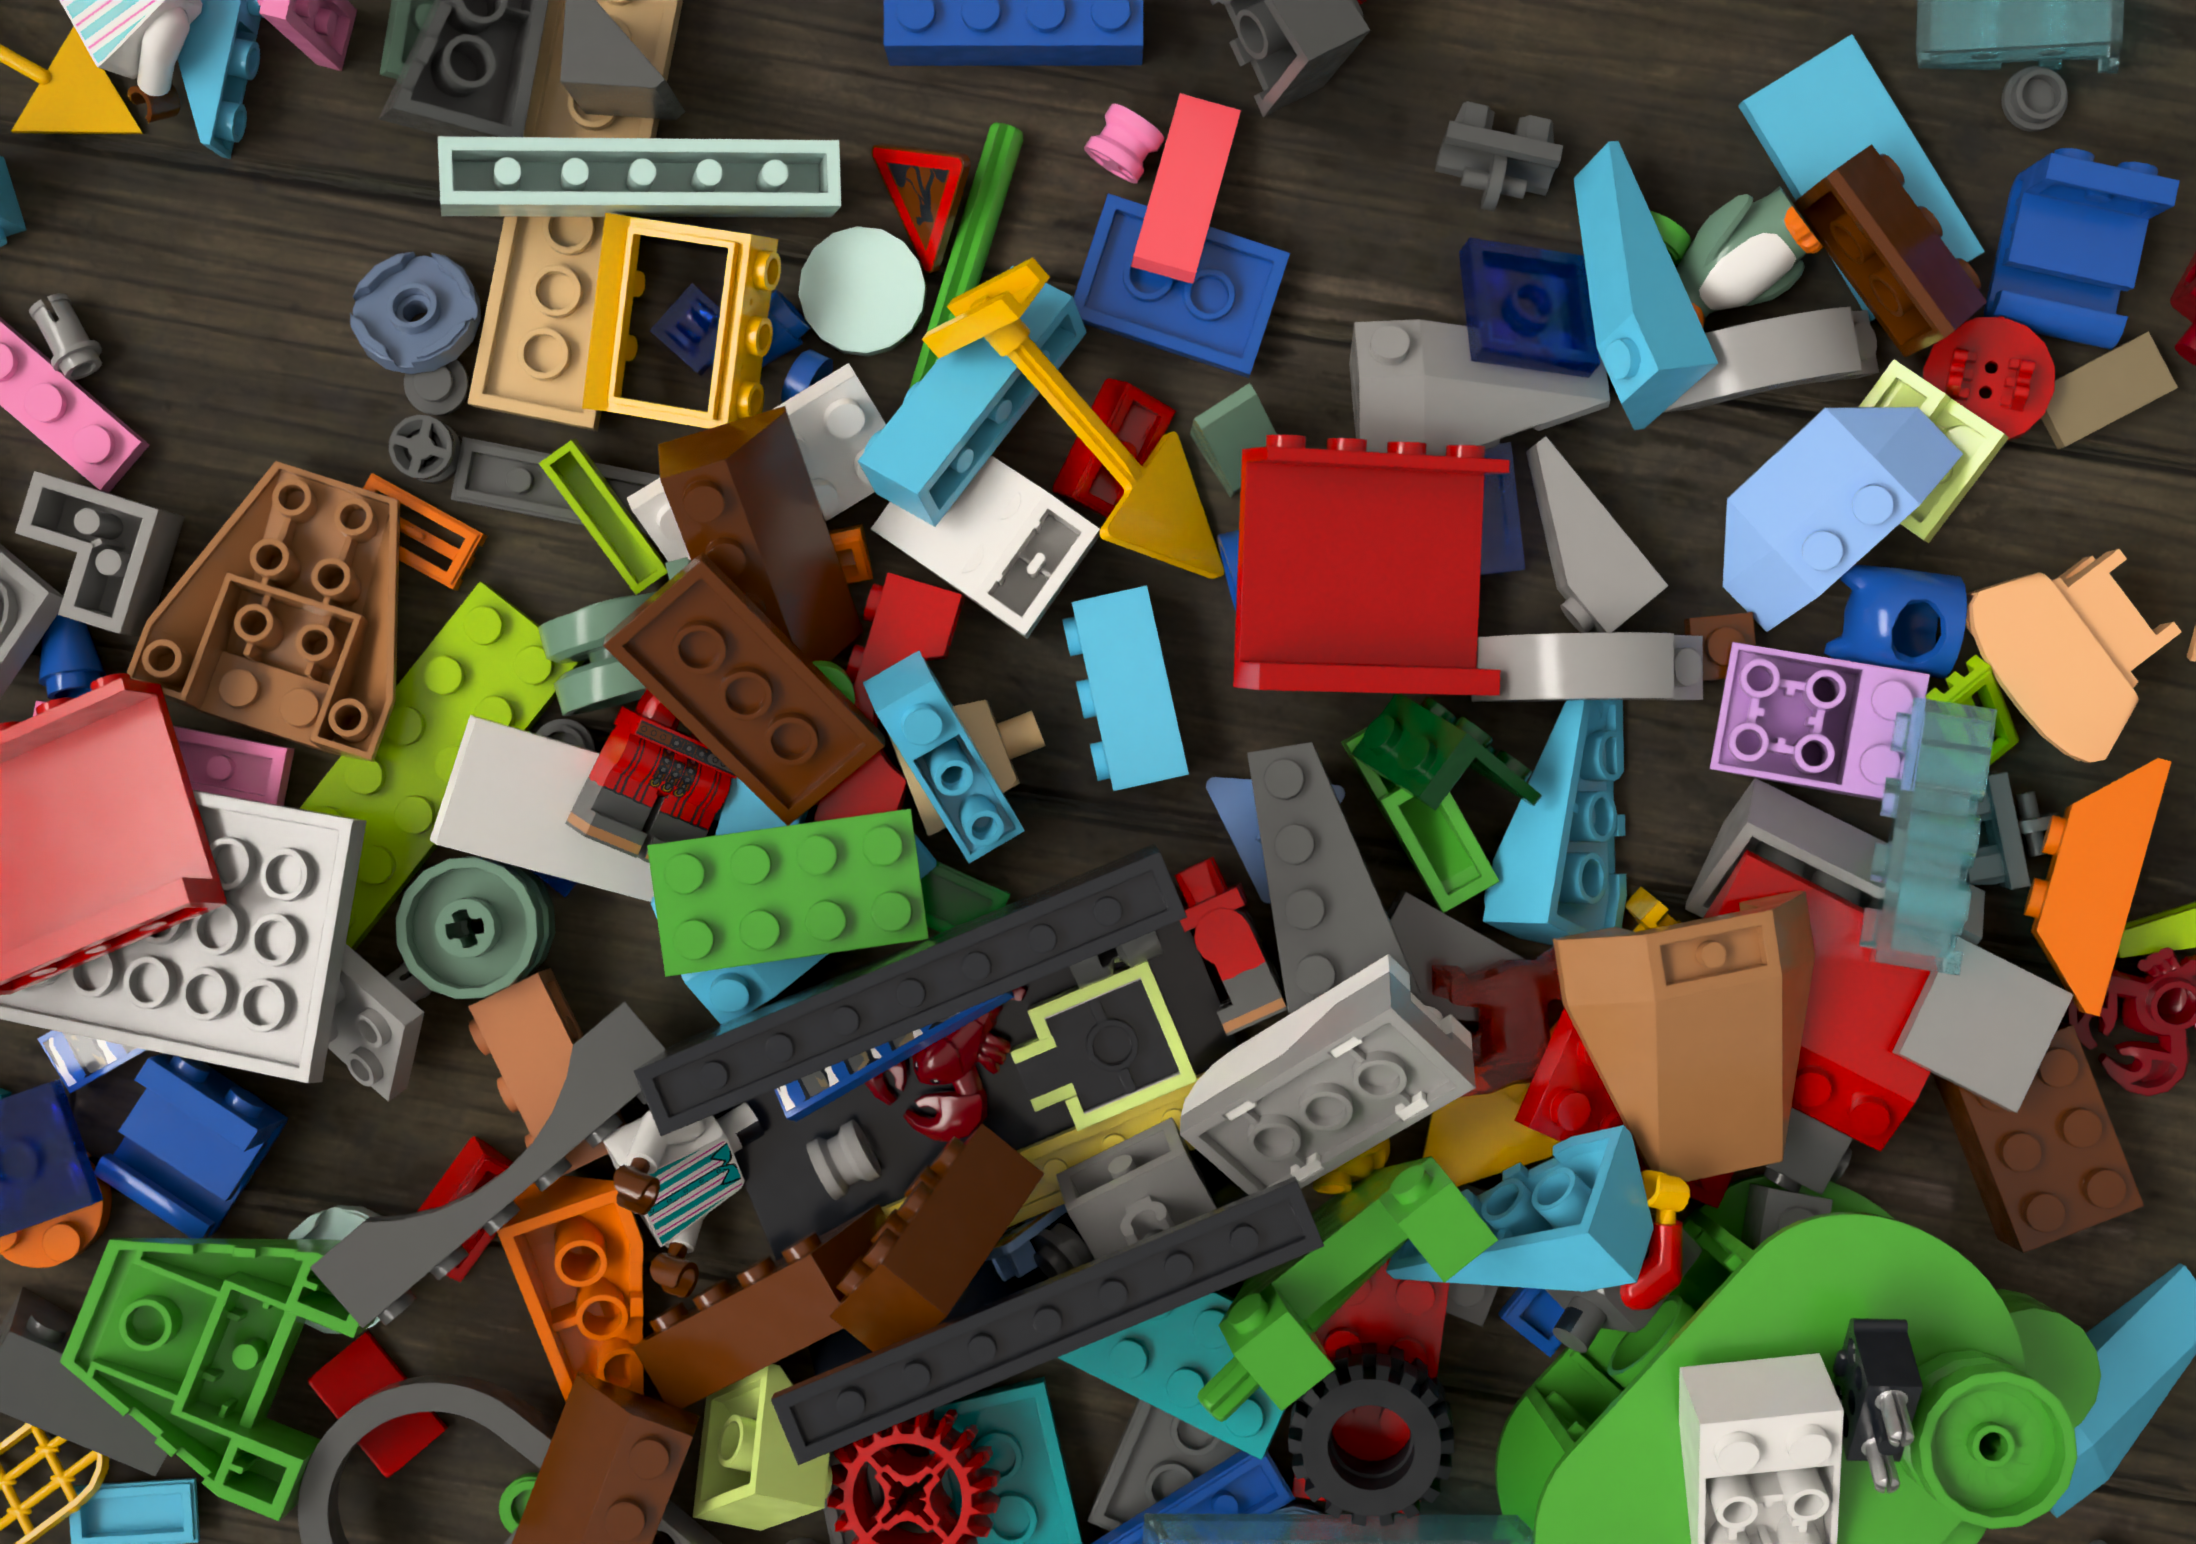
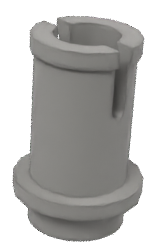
M61 293L47 296L59 318L57 322H55L51 312L46 309L42 300L34 303L29 309V314L36 321L54 355L51 359L53 369L63 372L67 380L81 379L96 372L102 365L99 358L102 348L99 342L89 339L71 305L69 296Z

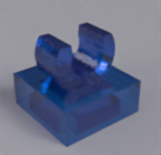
M691 283L650 331L697 374L702 376L714 362L721 308Z

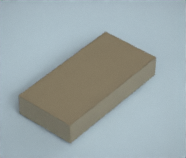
M2148 331L2055 379L2054 394L2041 419L2057 449H2061L2177 389L2178 386Z

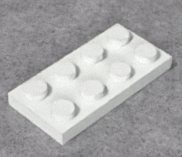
M848 363L774 408L786 407L825 521L830 520L875 492L858 460L863 455L870 438L886 426L885 421ZM660 478L627 497L632 512L668 562L685 557L691 560Z

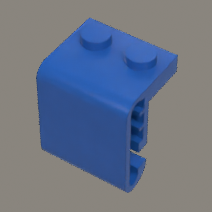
M2074 148L2056 149L2054 153L2048 154L2020 172L2012 184L1986 299L1987 303L1984 308V317H2005L2028 326L2036 334L2106 349L2114 348L2123 334L2128 316L2116 314L2120 291L2127 292L2134 289L2149 219L2174 207L2180 180L2157 176L2158 168L2146 163L2122 162L2117 167L2094 162L2095 155L2091 152Z
M163 1053L148 1058L134 1079L146 1087V1090L118 1131L125 1138L113 1155L108 1153L101 1157L95 1168L94 1175L189 1238H211L284 1129L288 1117L205 1062Z

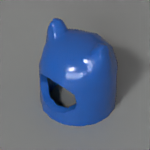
M1854 565L1840 577V580L1851 589L1844 609L1843 633L1841 636L1826 643L1824 654L1833 659L1930 674V677L1942 679L1952 671L1963 642L1967 617L1966 588L1961 577L1866 565ZM1940 617L1941 636L1936 643V631Z

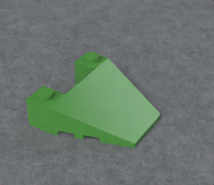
M1432 1156L1373 1170L1366 1178L1353 1182L1350 1192L1335 1194L1311 1213L1324 1247L1247 1278L1218 1326L1233 1355L1281 1412L1336 1369L1306 1318L1404 1240L1409 1238L1444 1283L1498 1241L1497 1237Z
M112 1238L106 1246L60 1363L122 1416L129 1414L157 1438L154 1443L170 1457L176 1454L204 1478L201 1483L217 1497L280 1521L298 1504L304 1472L310 1457L321 1440L266 1418L304 1323L307 1319L354 1338L372 1325L375 1319L362 1328L310 1269L315 1262L341 1240Z

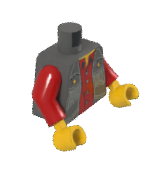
M1653 1170L1641 1172L1654 1229L1637 1283L1584 1292L1545 1289L1565 1310L1552 1330L1554 1336L1561 1343L1577 1352L1586 1353L1601 1328L1636 1333L1648 1324L1671 1292L1680 1285L1682 1278L1702 1252L1701 1247L1683 1229V1223L1676 1220V1212L1682 1211L1690 1198V1189L1680 1177Z

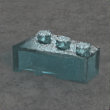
M1918 0L1916 40L1918 68L1999 70L2001 63L2038 61V66L2059 72L2062 69V60L2068 59L2098 60V73H2118L2123 43L2124 0Z

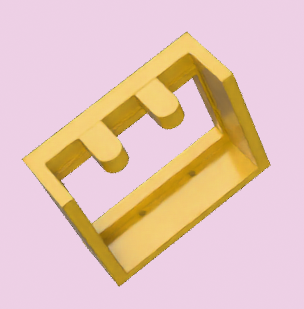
M605 213L582 408L708 429L762 413L764 405V389L760 384L763 356L770 349L773 336L772 323L768 318L771 292L778 285L781 274V260L777 253L778 239ZM641 235L728 248L708 412L621 397L625 362L632 361L635 358L638 348L636 337L629 335L633 297H640L645 288L644 273L636 271Z

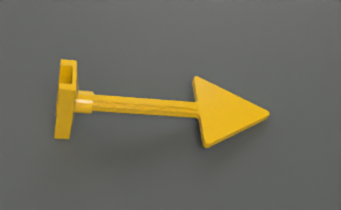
M1032 257L953 298L947 308L953 313L955 318L929 330L922 338L923 342L938 358H941L984 337L1001 357L1007 355L1124 489L1123 496L1099 531L1100 537L1105 541L1209 579L1223 576L1224 568L1178 434L1173 431L1163 435L1143 466H1141L1028 336L1030 329L1020 317L1050 278L1037 261Z
M1642 887L1625 904L1626 909L1638 922L1637 927L1633 930L1634 932L1682 923L1679 920H1674L1666 913L1669 909ZM1558 1021L1501 1083H1495L1474 1065L1476 1088L1431 1113L1422 1158L1432 1156L1456 1187L1502 1173L1504 1170L1520 1162L1523 1165H1527L1553 1156V1146L1561 1141L1530 1129L1514 1120Z

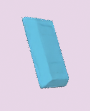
M196 1478L103 1483L100 1489L79 1511L69 1516L71 1544H185L200 1542ZM89 1484L73 1485L77 1495H79Z

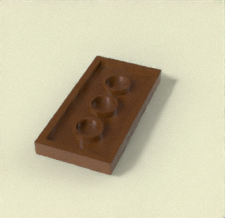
M704 552L700 553L605 636L603 646L787 826L792 824L885 746V736Z

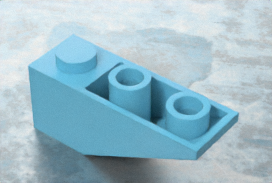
M201 0V14L190 24L189 33L177 60L200 143L220 157L231 159L234 142L238 143L242 139L246 128L247 112L242 103L247 80H253L259 68L260 48L256 38L261 17H264L259 13L261 6H259L257 0Z
M919 650L863 682L875 713L968 863L1025 831Z

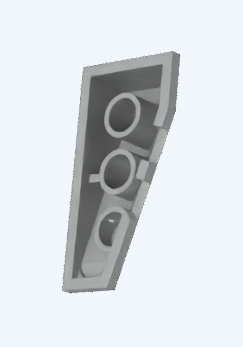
M1420 319L1354 322L1349 366L1356 439L1367 440V452L1387 453V442L1427 443L1426 455L1446 456L1447 445L1485 446L1486 450L1499 445V441L1503 437L1529 428L1541 431L1607 408L1611 401L1607 371L1596 344Z

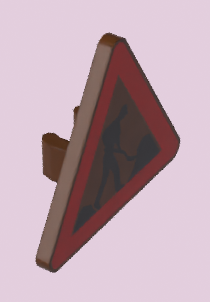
M884 143L874 145L871 151L873 160L923 270L928 274L939 271L960 200L964 196L963 190L971 167L968 155L965 153Z

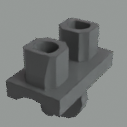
M1466 101L1462 104L1455 121H1449L1437 155L1435 172L1462 177L1461 186L1483 190L1480 209L1492 212L1496 209L1500 194L1520 199L1524 198L1525 192L1546 196L1554 171L1560 164L1563 145L1554 143L1552 120L1532 115L1519 118L1515 133L1509 134L1492 130L1495 112L1489 106Z
M1996 771L1980 773L1975 777L1976 782L1968 783L1946 792L1945 798L1952 825L1962 826L1984 821L1989 841L1988 845L1958 850L1962 880L1971 885L1997 884L2011 890L2031 886L2020 834H2024L2028 857L2046 854L2041 852L2044 841L2043 830H2047L2052 815L2060 817L2059 812L2040 814L2035 791L2015 794L2020 817L2017 818L2008 772L1997 773Z

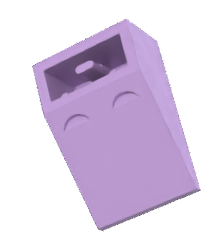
M1732 642L1710 769L1895 804L1907 803L1930 674Z

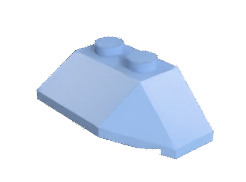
M1824 407L1727 497L1722 586L1747 612H1753V618L1768 632L1824 593L1919 507L1963 453L1918 407Z

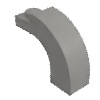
M1851 306L1780 316L1705 333L1718 364L1664 412L1700 409L1765 391L1816 382L1857 379L1879 373L1876 358L1877 339L1874 330L1870 326L1868 311H1851Z
M1606 632L1478 637L1476 668L1501 670L1500 696L1471 695L1472 702L1703 700V636L1674 635V633Z

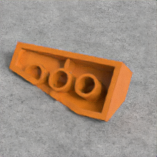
M563 1175L543 1192L533 1183L513 1201L521 1210L497 1230L498 1236L565 1402L568 1399L578 1371L644 1395V1366L633 1349L636 1344L643 1340V1236L634 1212L617 1204V1194L619 1192L614 1187V1181Z

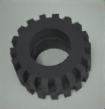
M1363 1343L1362 1353L1357 1354L1351 1353L1349 1345L1337 1349L1335 1360L1332 1361L1336 1369L1293 1402L1288 1445L1289 1452L1293 1454L1292 1469L1296 1479H1305L1304 1492L1313 1502H1316L1321 1497L1326 1500V1513L1338 1519L1343 1510L1351 1512V1524L1366 1526L1367 1516H1379L1380 1527L1393 1525L1394 1513L1403 1510L1407 1519H1410L1420 1513V1500L1422 1498H1425L1430 1503L1436 1499L1441 1493L1440 1480H1448L1452 1469L1451 1455L1454 1453L1453 1419L1450 1402L1445 1400L1444 1387L1438 1377L1431 1379L1428 1376V1366L1416 1357L1412 1363L1404 1360V1350L1392 1345L1388 1354L1377 1353V1343ZM1366 1405L1380 1406L1399 1415L1408 1425L1411 1435L1406 1445L1395 1455L1383 1460L1367 1461L1348 1454L1340 1447L1332 1434V1428L1336 1421L1343 1414L1356 1407Z

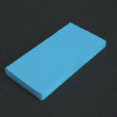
M1852 34L1743 100L1738 105L1795 200L1872 144L1879 155L1882 153L1888 155L1898 165L1905 179L1903 188L1917 207L1924 206L1936 217L1943 231L1941 239L1955 259L1961 258L1969 262L1985 252ZM1834 262L1862 310L1868 311L1869 321L1874 320L1875 317Z

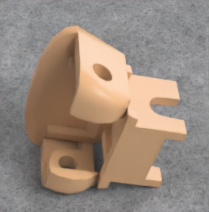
M2120 549L2108 551L2098 559H2095L2093 555L2084 557L2053 580L2045 574L2038 572L1966 593L1967 617L1965 626L1974 637L1983 660L1991 666L1993 675L2020 713L2044 739L2063 754L2085 763L2106 760L2136 707L2139 698L2133 688L2138 683V680L2131 671L2181 633L2175 622L2160 624L2152 630L2110 575L2112 570L2127 560Z

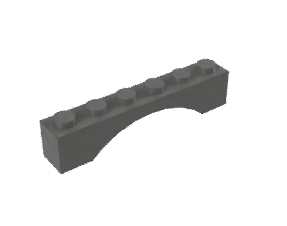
M624 1001L573 1044L567 1077L552 1114L533 1143L505 1171L476 1191L443 1206L406 1215L367 1218L315 1262L310 1269L362 1328L376 1317L386 1326L417 1299L409 1289L428 1272H431L437 1280H440L469 1255L461 1244L482 1227L491 1236L521 1210L513 1200L533 1183L543 1192L572 1167L571 1163L564 1156L584 1139L594 1148L623 1123L616 1112L633 1097L636 1096L643 1105L647 1102L634 1070L666 1049Z

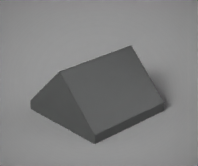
M596 0L565 1L560 82L585 114L677 120L686 112L664 77Z

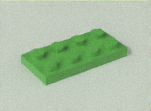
M911 809L647 845L665 977L929 939Z

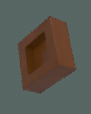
M1753 612L1684 619L1685 635L1703 636V681L1726 679L1732 642L1756 646Z

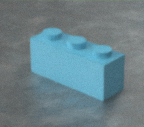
M1147 585L1071 602L1074 617L1065 618L1062 621L1070 657L1083 654L1088 679L1076 681L1084 719L1097 716L1102 741L1090 744L1098 781L1111 779L1113 791L1189 775Z

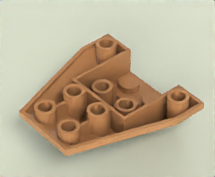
M275 461L147 619L127 674L134 680L161 684L165 699L206 715L326 753L374 762L396 702L400 502L388 496Z
M1799 890L1739 902V912L1637 932L1619 927H1610L1553 939L1563 1005L1624 1126L1632 1133L1634 1145L1647 1170L1666 1173L1689 1182L1783 1161L1815 960L1806 891Z

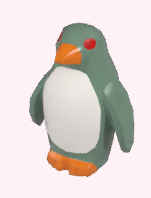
M1779 186L1771 194L1756 202H1753V197L1748 194L1738 195L1710 215L1697 232L1695 239L1687 249L1676 270L1702 327H1704L1705 318L1708 314L1724 309L1770 301L1790 289L1804 271L1805 265L1801 258L1806 253L1814 254L1819 252L1823 246L1786 193Z

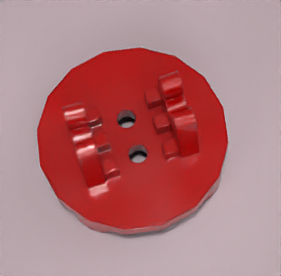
M1976 317L1964 322L1954 332L1933 346L1923 368V379L2009 437L2008 440L2023 436L2043 417L2055 391V365L2045 342L2028 326L2005 317ZM1993 363L1997 366V371L1995 373H1988L1985 370V365ZM1982 388H1988L1991 391V396L1984 399L1979 395V391Z

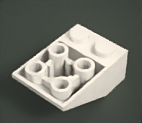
M993 456L989 457L936 527L889 502L871 528V530L1026 639L1100 536V528Z
M1820 1353L1680 1367L1679 1427L1691 1544H1837L1844 1409Z

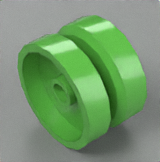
M1976 1350L1942 1353L1918 1366L1923 1389L1912 1422L1915 1438L1910 1445L1904 1447L1900 1460L1907 1475L1961 1521L1988 1529L2023 1526L2049 1512L2068 1489L2077 1461L2074 1425L2060 1400L2035 1379L2019 1371L2006 1360Z

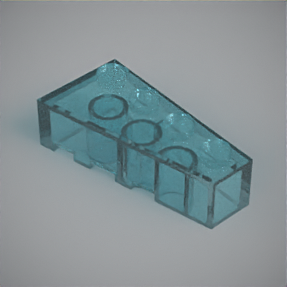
M1914 697L1910 703L1909 713L1896 712L1890 751L1902 752L1899 777L1885 778L1880 807V816L1891 817L1892 821L1888 844L1875 842L1869 881L1881 883L1877 909L1865 907L1859 938V947L1871 948L1869 962L1960 976L1963 952L1956 951L1955 948L1957 935H1962L1969 915L1972 892H1970V882H1966L1968 868H1973L1978 851L1981 816L1977 815L1978 803L1983 802L1986 793L1997 709Z

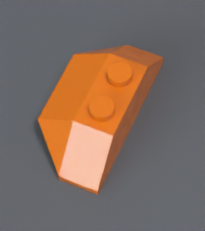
M2157 758L2066 807L2063 818L2052 815L2050 818L2041 852L2052 855L2045 880L2034 877L2028 893L2024 915L2034 917L2031 932L2066 991L2074 994L2072 1001L2079 1012L2100 1017L2172 761Z

